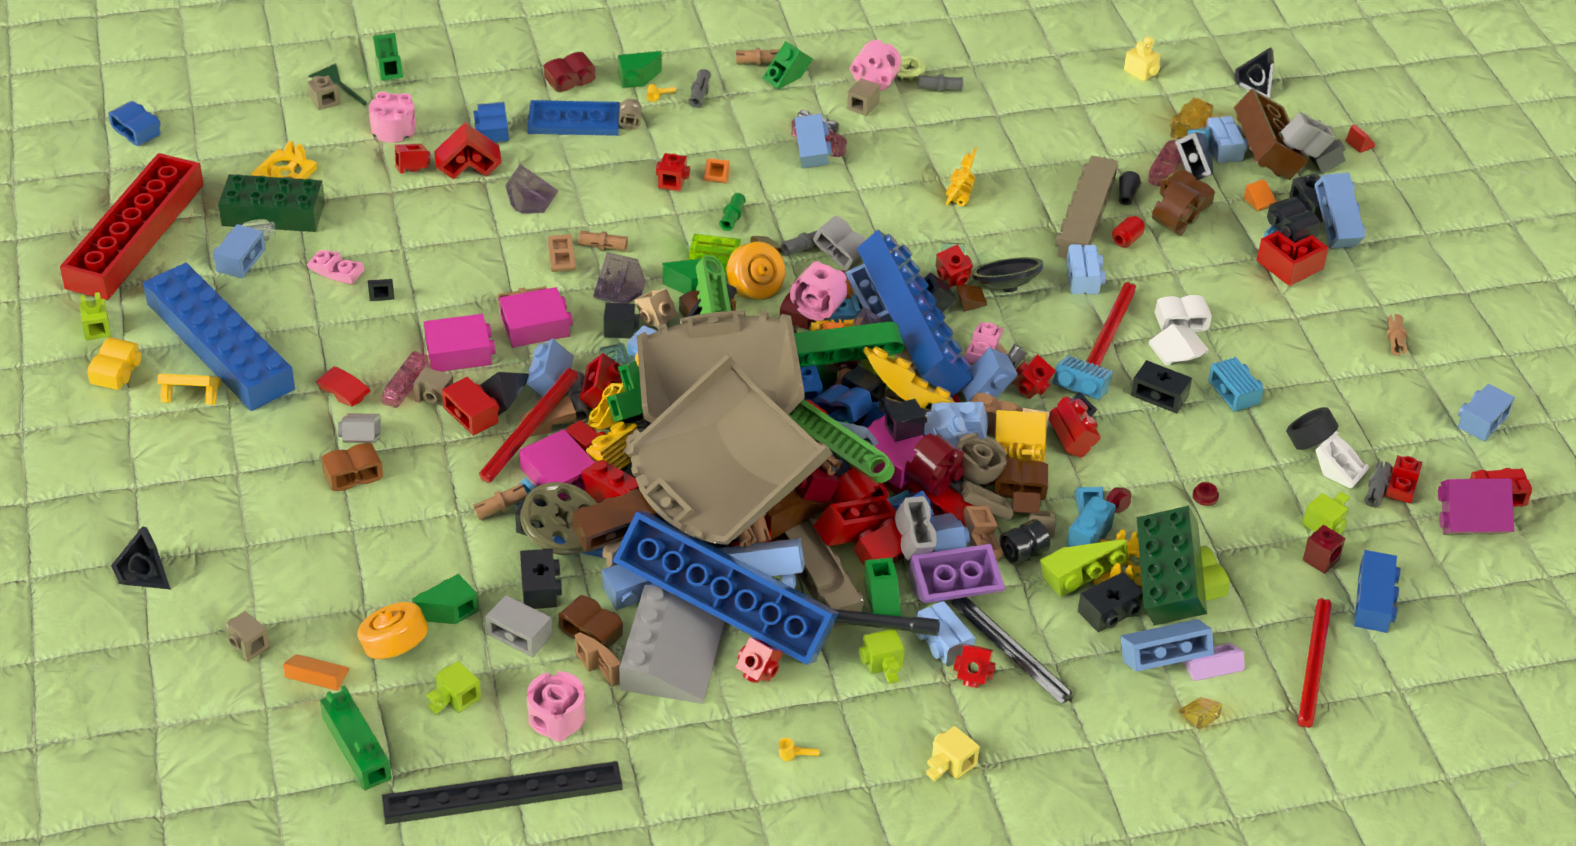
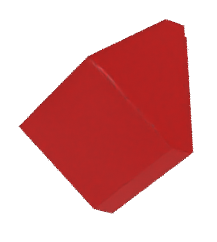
M1353 124L1350 127L1345 141L1356 151L1362 153L1375 147V143L1369 135L1357 125Z

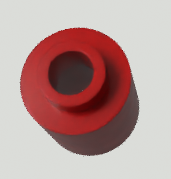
M1138 216L1127 217L1113 229L1112 238L1114 242L1122 248L1130 247L1143 235L1145 230L1144 221Z

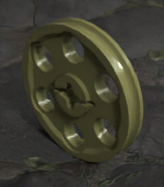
M562 482L545 483L534 488L525 498L520 513L521 525L528 538L542 549L553 548V553L559 555L578 554L583 552L584 549L572 528L573 512L581 507L592 506L597 503L587 492L577 486ZM565 493L571 500L563 501L559 499L557 494ZM542 499L546 502L547 506H537L533 500ZM539 520L543 523L544 527L536 528L532 526L530 521ZM555 535L561 536L566 543L558 544L553 541L552 537Z

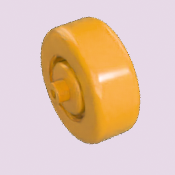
M752 242L741 245L733 251L728 260V282L731 286L736 287L738 296L754 300L768 299L774 296L784 283V261L780 253L768 243Z
M398 602L385 606L369 615L360 624L357 636L367 656L373 659H389L417 646L426 636L428 624L417 604Z

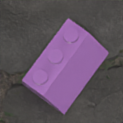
M991 544L911 556L909 578L915 597L924 603L1005 591Z

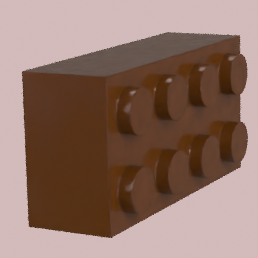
M1251 89L1234 106L1237 120L1243 128V134L1247 137L1248 146L1255 156V162L1262 168H1269L1278 177L1283 176L1290 180L1308 162V159L1299 149H1291L1283 142L1284 137L1281 131L1290 123L1284 106L1254 89Z

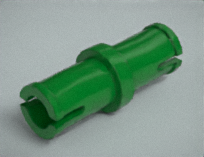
M734 193L730 202L725 206L723 210L724 215L719 222L722 230L731 231L736 220L740 219L742 207L746 202L743 194Z

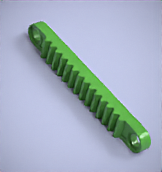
M705 255L696 265L698 278L696 291L700 292L698 299L701 300L699 307L702 308L700 314L731 311L722 263L712 255ZM706 265H708L713 270V272H711Z
M803 399L788 415L817 443L820 442L827 445L838 459L840 458L845 464L847 463L851 468H854L858 473H862L873 482L883 483L892 477L895 469L894 464L886 454ZM885 463V468L881 472H873L876 465Z

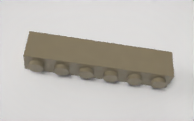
M1091 155L1089 163H1084L1082 175L1077 182L1076 190L1078 191L1074 190L1071 204L1067 208L1066 218H1063L1060 230L1062 233L1058 232L1055 246L1059 247L1058 257L1067 259L1068 246L1082 245V247L1084 245H1092L1116 179L1118 161Z

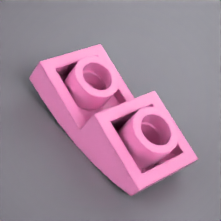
M319 250L307 264L309 269L324 277L348 284H353L365 270L362 262L342 260L339 252Z
M979 322L973 332L972 342L965 353V359L975 364L989 347L997 350L1003 328L997 327L990 322Z

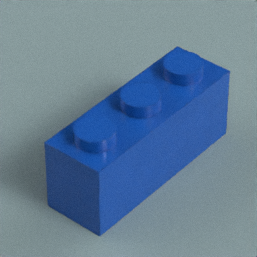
M1364 550L1359 567L1354 627L1387 633L1390 622L1395 623L1398 607L1393 606V603L1397 602L1399 587H1396L1395 583L1398 584L1401 568L1396 567V555Z

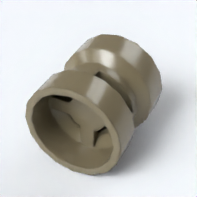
M635 99L622 101L619 108L620 126L626 130L637 129L641 124L642 106L640 102Z

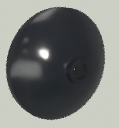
M1008 258L980 265L974 268L971 274L976 282L993 289H1003V292H1013L1018 290L1019 286L1029 283L1040 274L1044 264L1043 260L1039 258Z

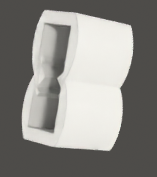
M1189 295L1182 298L1174 296L1160 298L1157 300L1154 312L1161 331L1175 324L1191 328L1194 332H1203L1209 329L1212 318L1205 298L1200 295Z

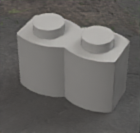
M1301 112L1281 131L1284 137L1283 142L1291 149H1299L1307 157L1317 158L1336 139L1330 127Z
M836 215L820 227L813 238L816 245L822 251L831 255L832 259L845 270H849L862 259L857 248L866 239L854 232L847 221Z
M348 413L347 416L343 417L342 422H338V437H342L343 443H376L380 439V414Z
M924 496L905 498L895 514L896 526L902 535L901 549L908 561H911L912 555L932 552L937 542L935 529L930 523V506Z

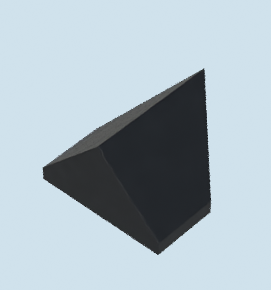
M1271 47L1236 68V83L1249 91L1254 89L1270 98L1274 69L1273 49Z
M497 372L480 384L483 391L490 398L493 397L499 405L498 416L510 408L525 387L529 376L528 373Z
M142 526L111 567L120 584L171 590L156 544L148 528Z

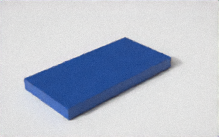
M531 100L528 134L618 136L620 102Z

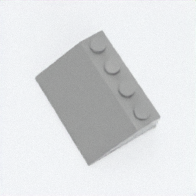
M645 585L619 668L620 690L704 704L725 621L661 587Z

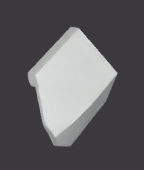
M1175 324L1170 325L1149 341V346L1166 366L1171 365V362L1199 358L1202 355L1208 354L1209 350L1193 329Z
M1336 431L1317 447L1316 454L1323 476L1351 489L1370 467L1368 464L1364 465L1357 453L1345 440L1337 435L1338 431Z

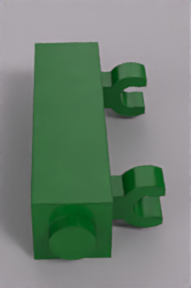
M344 685L341 686L342 691L337 693L329 691L326 697L320 699L322 718L365 791L392 779L390 761L351 697L347 687Z

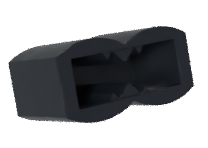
M1291 197L1269 204L1267 214L1269 224L1280 230L1282 234L1294 243L1310 235L1318 236L1320 220L1312 211L1307 210L1298 198Z

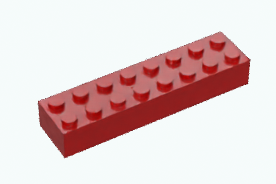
M157 153L59 266L64 289L95 297V293L100 292L101 299L109 300L204 186L200 163Z

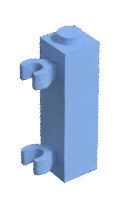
M801 538L756 543L747 547L731 546L717 548L769 576L782 575V583L793 589L797 586L795 573H802L805 566Z

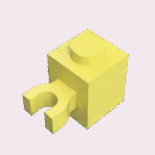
M1146 36L1144 43L1141 41L1137 42V46L1126 54L1124 70L1143 81L1155 76L1160 69L1161 55L1151 50L1154 45V39Z
M953 726L946 732H941L934 739L933 755L927 763L931 768L927 770L926 775L936 781L947 771L954 778L959 779L977 765L980 746L956 726Z

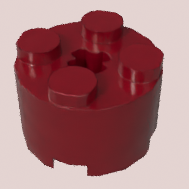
M929 433L915 445L913 450L917 451L912 463L907 460L905 466V473L908 478L934 495L942 496L953 480H959L964 473V467L961 466L964 451L939 434L934 436Z

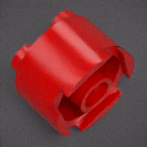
M850 467L848 472L842 476H837L840 482L831 499L834 501V504L883 495L888 499L889 492L883 483L873 482L862 473H858L854 468Z

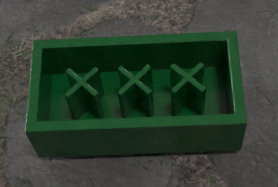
M229 174L218 203L221 225L235 227L238 224L258 229L316 232L325 205L323 181Z
M1189 505L1137 517L1144 610L1152 623L1158 625L1207 614L1199 526Z

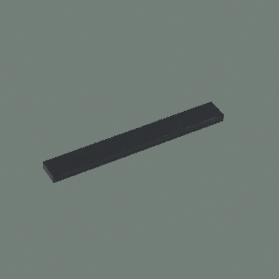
M618 761L383 794L382 802L385 825L620 791L623 788Z

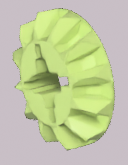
M912 56L901 57L902 64L896 77H900L901 80L908 79L911 81L912 79L918 80L919 75H924L926 67L923 61Z

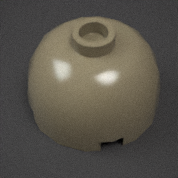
M976 433L965 434L959 439L957 447L964 451L961 466L964 467V473L961 477L973 484L983 485L994 481L1006 466L1007 461L1005 458L1007 453L1005 449L988 436L984 440L977 438L978 434Z

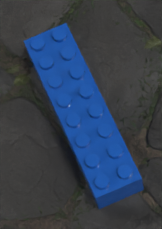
M877 230L857 250L893 322L899 325L903 342L920 376L935 387L940 386L948 390L952 397L974 379L969 370L971 365L961 355V346L952 338L954 333L944 322L945 316L942 311L936 307V298L927 290L929 285L920 276L919 272L921 270L919 266L911 259L912 252L904 244L900 246L892 235H885L880 230Z
M187 262L143 282L147 305L217 377L221 378V381L251 411L295 390L292 366Z
M646 511L635 513L612 561L806 665L815 663L839 612L708 543L677 530L666 521Z

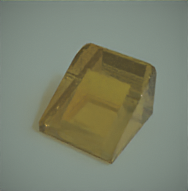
M1199 697L1181 708L1179 712L1200 730L1220 717L1222 704Z

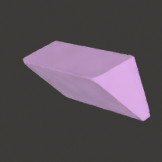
M1233 643L1213 646L1214 655L1183 661L1194 681L1240 672L1245 669L1244 651Z

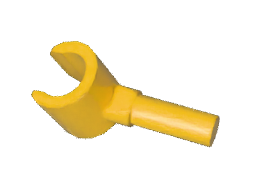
M650 84L647 88L648 93L646 96L649 102H655L662 94L675 93L676 88H658L655 84Z
M790 738L779 740V755L784 761H791L795 755L819 756V749L794 747L793 740Z

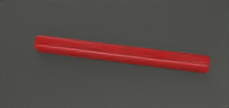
M1124 283L1086 360L1089 364L1093 363L1094 366L1098 365L1100 367L1136 292V285L1134 283Z
M567 368L482 468L479 472L482 481L491 483L578 380L579 376L575 370Z
M1318 599L1315 608L1297 722L1299 726H1305L1306 728L1313 726L1332 606L1329 599Z

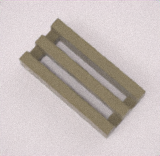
M964 481L960 486L965 502L974 506L988 505L991 513L1008 521L1013 516L1014 512L1009 499L969 481Z

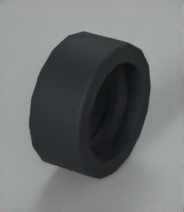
M1321 407L1297 418L1288 426L1286 432L1297 450H1304L1325 441L1337 431L1339 425L1328 407Z

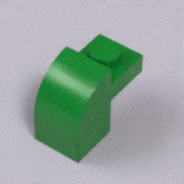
M395 33L373 35L375 60L380 80L404 78Z
M636 361L618 366L625 392L607 397L614 422L643 413L640 372Z

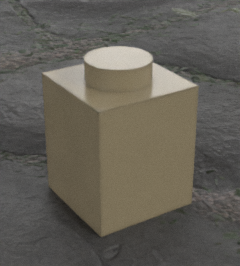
M860 78L848 91L847 109L867 116L879 104L880 85Z

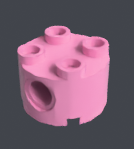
M873 40L863 46L854 59L850 71L856 81L863 78L880 85V91H883L891 85L899 73L902 59L893 45L889 43L885 45L881 43V40Z
M378 92L375 95V99L369 105L371 133L373 136L376 134L377 139L389 143L404 141L403 137L407 135L409 138L412 137L416 132L414 102L411 95L407 93L388 94L387 92Z
M815 261L792 284L790 289L791 301L793 304L796 302L799 306L797 310L809 319L822 321L826 317L829 318L846 298V276L840 270H835L828 265Z
M557 671V675L551 676L548 672L535 678L527 691L529 725L537 733L551 737L554 741L559 742L564 741L569 735L579 730L586 719L585 693L582 682L576 676L563 671Z

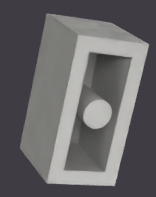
M507 595L486 615L487 635L531 657H534L552 637L551 617Z

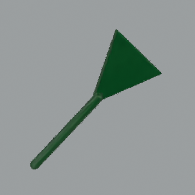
M336 63L308 75L309 78L329 76L334 84L342 87L363 105L367 104L364 99L340 81Z

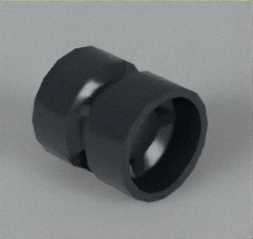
M1032 519L1021 524L1018 528H1012L1002 533L999 539L1003 555L1013 565L1029 560V556L1035 557L1048 551L1051 544L1046 528L1037 519Z

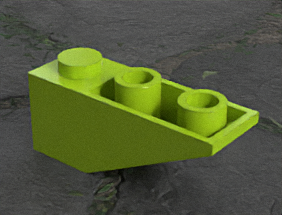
M1122 539L1061 548L1040 560L1043 579L1062 597L1109 572L1116 563L1122 565L1129 561L1127 541Z

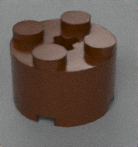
M1174 180L1162 193L1165 195L1162 202L1157 201L1152 213V219L1178 236H1182L1187 229V224H1194L1198 219L1200 212L1197 210L1204 202L1205 196L1186 184Z

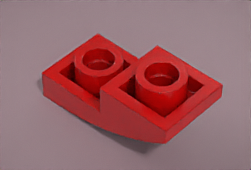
M336 366L332 367L316 381L321 390L334 394L338 402L351 407L361 403L364 397L371 392L369 387L359 379Z
M1397 455L1385 497L1411 504L1423 462L1417 461L1410 456L1402 457Z

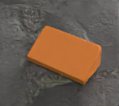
M298 654L288 659L283 665L285 678L336 691L339 690L349 671V667Z

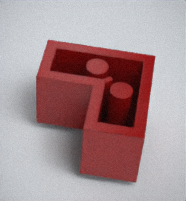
M465 122L434 151L436 168L452 179H455L469 165L487 177L502 163L499 145Z
M1278 230L1261 238L1256 261L1285 284L1291 286L1324 269L1329 247L1313 235L1294 243Z

